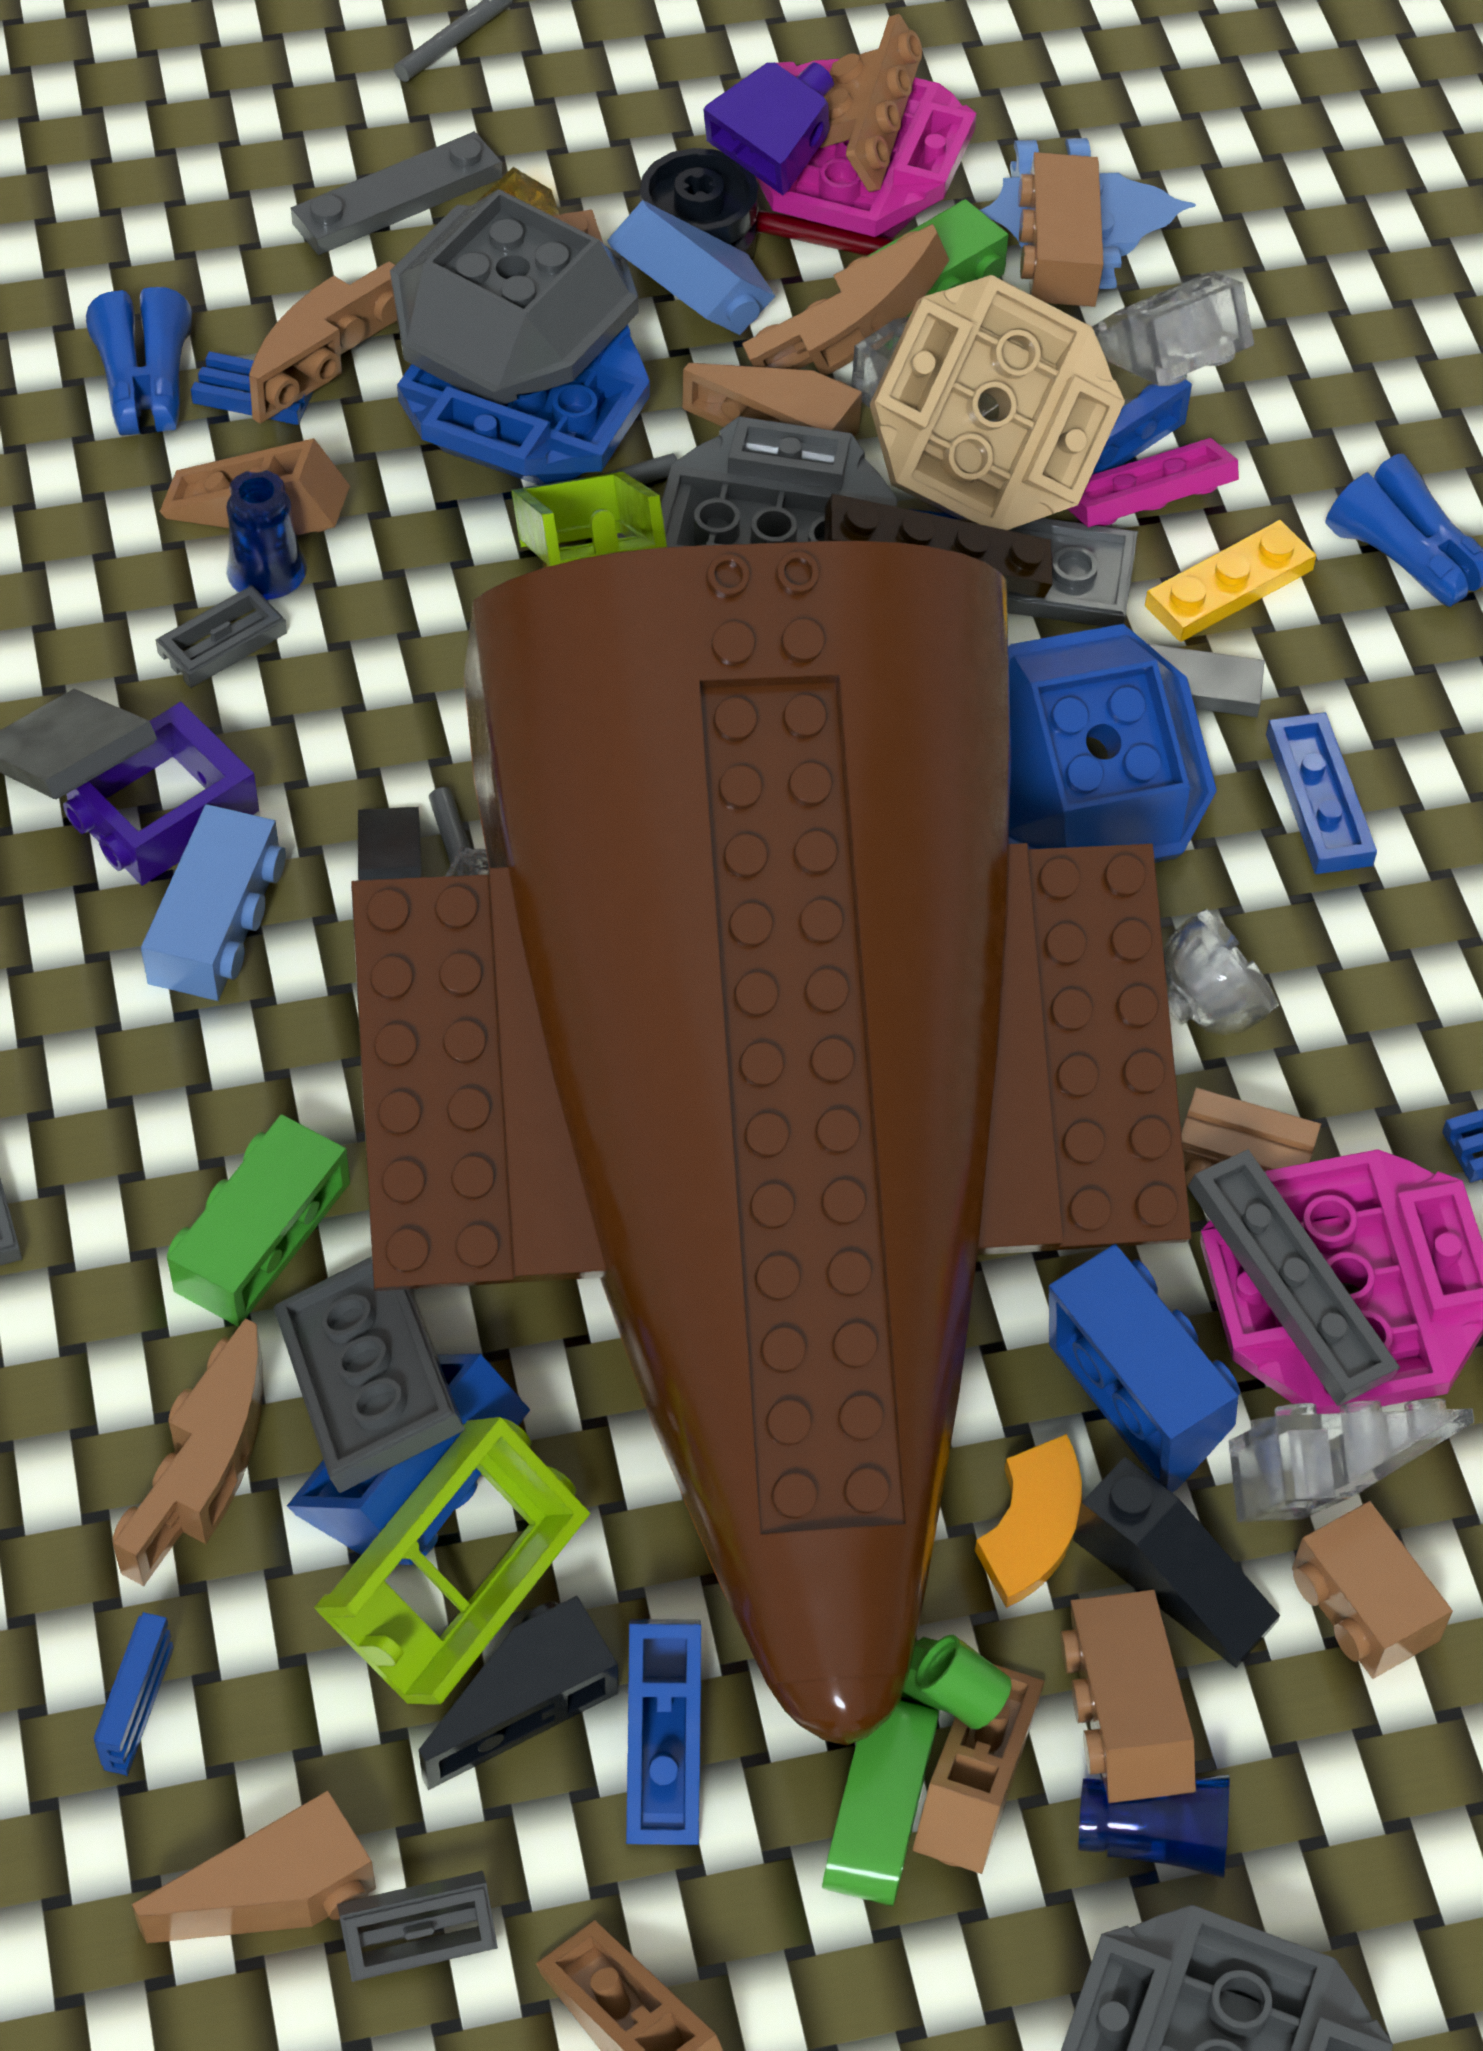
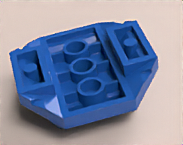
M627 324L574 381L545 391L518 394L517 400L504 405L468 394L413 364L410 365L397 384L399 403L422 440L436 444L445 453L537 485L572 480L586 472H602L649 399L650 380L640 354L630 337V329Z
M1125 624L1010 644L1008 647L1011 728L1009 844L1027 843L1028 849L1153 844L1155 863L1177 859L1184 853L1217 791L1187 677ZM1086 738H1095L1103 743L1107 750L1108 758L1099 759L1092 755L1087 748Z

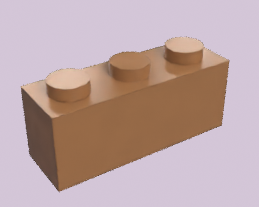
M1034 152L1030 174H1021L1019 182L1018 207H1027V209H1022L1019 242L1028 243V245H1023L1020 278L1029 279L1030 295L1045 303L1095 307L1104 265L1098 157Z
M1155 1590L1070 1600L1072 1630L1060 1631V1641L1066 1674L1078 1672L1080 1678L1071 1681L1077 1723L1090 1722L1091 1730L1083 1731L1084 1751L1089 1775L1102 1774L1108 1803L1196 1792L1194 1737Z

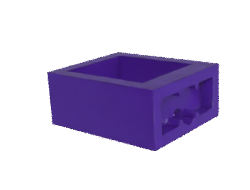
M182 702L177 703L150 720V724L157 737L154 744L67 793L68 801L63 803L65 814L74 828L81 834L89 832L99 842L100 848L111 866L117 871L125 868L141 886L180 862L205 804L251 815L259 811L254 772ZM174 757L205 790L142 830L137 831L107 798Z

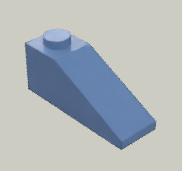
M644 200L638 204L607 240L613 250L705 319L738 335H741L757 319L763 309L775 297V294L747 253Z

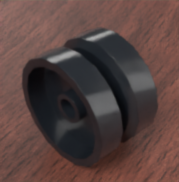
M690 148L670 152L650 165L642 175L640 202L644 200L747 253L751 260L754 259L757 235L758 183L752 173L723 152L714 149Z

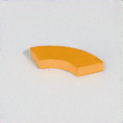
M1067 1434L1006 1458L1004 1471L1011 1490L1010 1507L997 1527L976 1540L975 1553L1006 1608L1035 1592L1052 1576L1065 1558L1075 1534L1082 1501V1480L1077 1457Z

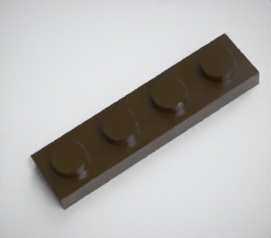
M833 493L825 506V541L898 542L931 546L962 553L986 562L998 570L1007 580V591L1039 598H1045L1053 585L1051 539Z

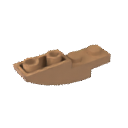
M931 224L919 231L909 232L900 237L896 243L871 256L854 260L846 269L833 275L841 290L840 293L829 299H821L812 303L802 313L780 324L767 326L755 337L743 342L742 345L753 367L798 370L814 362L818 372L827 376L847 365L877 344L914 309L917 300L928 293L949 262V258L934 225Z
M388 261L350 285L333 275L312 289L280 318L264 339L249 373L252 418L259 424L263 423L303 398L304 394L305 396L342 374L341 354L397 321L390 270L395 264Z
M245 1318L231 1338L228 1336L223 1337L211 1352L207 1363V1371L193 1389L186 1388L177 1397L169 1414V1425L175 1453L172 1452L167 1455L159 1465L153 1479V1488L139 1507H130L123 1514L115 1528L113 1546L120 1573L142 1586H145L183 1532L207 1544L226 1514L242 1482L254 1448L261 1417L263 1397V1361L256 1323Z

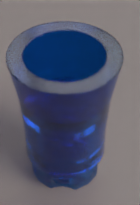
M268 470L258 473L245 471L236 476L230 483L231 496L226 507L229 525L227 579L237 592L253 585L266 600L280 598L297 589L303 582L307 572L306 560L298 543L293 523L291 501L285 492L283 480L277 474Z
M1230 1775L1195 1778L1196 1792L1116 1803H1108L1103 1780L1083 1778L1078 1850L1087 1852H1104L1107 1850V1857L1133 1859L1172 1865L1224 1878Z

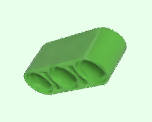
M900 1700L894 1712L885 1723L869 1737L857 1741L828 1854L822 1889L894 1906L940 1710Z

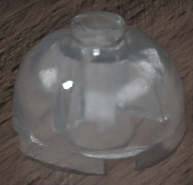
M1204 909L1181 924L1169 936L1163 948L1169 1013L1181 1026L1191 1019L1208 1033L1223 1036L1241 1033L1267 1018L1269 1013L1279 1006V1003L1272 988L1253 960L1249 963L1236 947L1240 944L1239 941L1219 918L1208 909Z

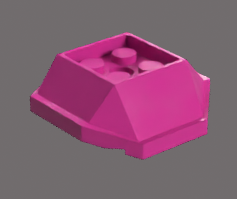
M839 59L815 60L796 66L794 62H780L777 64L797 77L812 62L820 64L830 73L833 62ZM915 77L901 120V127L897 133L890 156V163L887 166L880 190L868 192L847 159L846 149L849 140L823 148L819 147L791 188L783 196L756 176L755 178L772 211L873 237L879 235L893 239L921 211L945 198L975 131L977 113L967 105L962 106L954 94L940 83Z
M1379 1149L1264 1171L1341 1283L1352 1284L1360 1290L1350 1294V1296L1400 1366L1391 1380L1340 1406H1337L1211 1220L1201 1230L1200 1244L1232 1360L1315 1420L1448 1394L1483 1335V1241L1463 1180L1439 1171L1433 1174L1409 1160Z

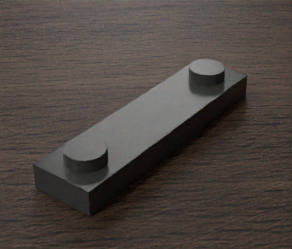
M473 131L291 207L292 224L318 255H321L501 179L502 161L480 136Z
M1245 1150L1194 1174L1188 1185L1189 1190L1336 1405L1340 1406L1391 1380L1400 1366L1250 1150Z

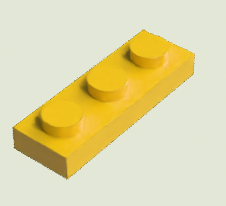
M1278 520L1149 589L1144 606L1179 642H1182L1313 571L1317 555L1281 520Z

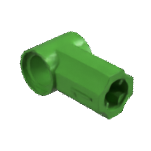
M954 1634L946 1635L939 1640L922 1637L915 1642L910 1672L902 1697L915 1703L951 1713L969 1728L980 1729L989 1724L1002 1710L1010 1695L1012 1684L1011 1678Z

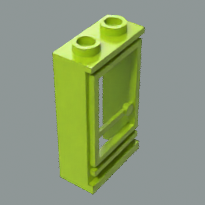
M625 472L511 490L520 547H528L548 567L577 559L616 552L667 547L660 495ZM622 533L626 537L618 538L617 534ZM592 538L593 543L560 548L558 544Z
M494 1417L466 1421L464 1424L465 1430L332 1592L325 1594L314 1607L407 1704H442L591 1514L574 1496L576 1488L573 1483L557 1469L546 1466L529 1448L531 1440L526 1432L508 1419ZM477 1468L529 1525L469 1601H467L419 1551L417 1540ZM402 1559H410L460 1611L440 1637L385 1582L386 1578Z

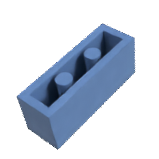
M205 804L141 946L147 984L219 1001L228 978L235 980L238 977L244 960L245 948L243 943L249 930L256 931L259 928L265 910L264 894L270 882L277 883L285 865L286 851L278 843L276 820Z

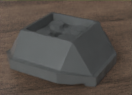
M497 189L472 206L456 205L390 270L404 360L468 394L500 405L517 400L518 394L545 391L574 381L639 313L638 294L627 260L623 256L605 246L599 239L500 189Z
M738 416L719 430V436L695 447L671 465L661 508L667 547L825 541V506L832 493L897 507L898 499L879 472L864 458L865 452L852 433Z
M1190 1905L1158 1915L1130 1928L1127 1925L1101 1934L1061 2051H1392L1393 2043L1377 2019H1372L1357 1989L1336 1958L1195 1905Z

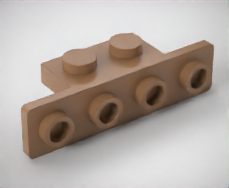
M900 14L888 17L878 49L859 55L854 53L848 54L833 62L830 75L833 78L834 87L824 96L829 106L830 130L820 148L849 140L846 157L868 192L881 189L887 166L890 163V156L897 133L901 127L905 107L912 91L917 68L922 59L920 39L913 30H909Z

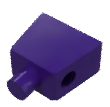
M775 62L765 63L703 108L706 141L783 196L791 188L829 133V106L824 96L834 87L833 78L823 66L812 62L797 77Z

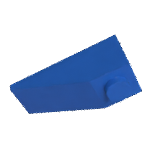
M630 1619L626 1844L699 1845L700 1619Z

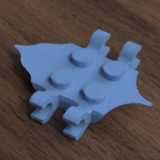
M1087 138L1066 139L1065 145L1068 155L1091 157L1090 144ZM1036 140L1014 141L1017 161H1011L1010 164L1012 177L1003 178V187L998 198L991 205L980 209L988 218L1007 228L1017 238L1018 242L1022 209H1027V207H1018L1021 174H1030L1034 152H1039ZM1119 172L1099 173L1104 263L1099 289L1116 288L1117 280L1114 268H1121V256L1129 254L1144 235L1167 226L1178 213L1195 207V203L1176 199L1155 186L1129 180ZM1019 242L1021 249L1023 245H1028V243Z

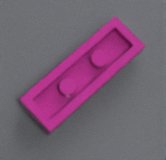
M1212 438L1201 440L1091 475L1079 504L1068 508V510L1088 528L1095 525L1107 526L1116 522L1120 517L1142 510H1157L1166 506L1168 502L1192 494L1211 493L1218 486L1239 480L1238 459Z

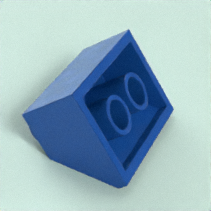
M1114 1244L1049 1285V1345L1153 1479L1172 1493L1187 1480L1236 1425L1240 1389L1233 1374L1226 1365L1219 1360L1211 1362L1197 1345L1199 1343L1198 1336L1188 1318L1178 1309L1171 1312L1158 1297L1156 1282L1147 1267L1138 1259L1130 1262L1117 1244Z
M437 1354L463 1424L469 1420L501 1417L519 1426L530 1411L529 1407L482 1354ZM462 1432L342 1493L338 1492L331 1481L323 1459L288 1503L287 1507L297 1517L362 1555ZM477 1468L417 1540L419 1551L424 1556L435 1546L438 1540L437 1532L452 1512L464 1505L474 1495L478 1486L477 1479L481 1475ZM402 1559L398 1565H413V1562L410 1559Z

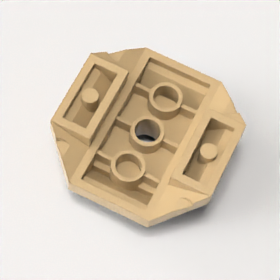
M989 275L917 300L869 405L892 486L961 521L1010 530L1079 504L1125 400L1116 380L1112 378L1103 350L1091 326L993 275ZM982 393L994 397L999 405V416L995 422L985 419L979 411L978 400Z

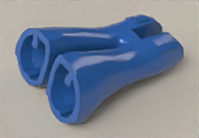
M167 287L144 288L140 293L146 363L143 367H138L135 309L132 299L126 291H111L100 294L93 299L86 312L87 329L91 340L100 353L104 365L112 417L121 436L140 434L141 410L151 409L157 432L173 431L177 427L180 411V357L183 344L191 333L192 309L184 296Z
M1399 453L1384 461L1377 469L1374 478L1369 472H1366L1351 482L1341 492L1327 514L1325 523L1337 536L1360 540L1378 549L1399 564L1426 591L1447 607H1452L1464 599L1468 594V590L1476 591L1483 587V548L1472 537L1463 534L1448 518L1432 496L1417 469L1405 454Z

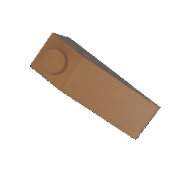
M688 363L683 369L682 409L722 427H725L738 416L852 433L854 437L859 432L862 391L816 371Z
M313 438L176 470L160 512L169 520L292 537L310 532H321L335 527L350 485Z
M998 1665L995 1666L1011 1678L1012 1687L1010 1695L999 1714L989 1724L980 1729H971L955 1717L929 1784L912 1849L914 1852L935 1858L946 1865L962 1867L980 1874L983 1873L1045 1683L1044 1680Z
M326 1791L132 1904V1908L140 1933L146 1943L313 1927L328 1917L331 1920H339L337 1904L368 1897V1893L376 1889L372 1860L329 1791Z
M596 1920L536 1963L542 1977L601 2051H723L716 2033Z

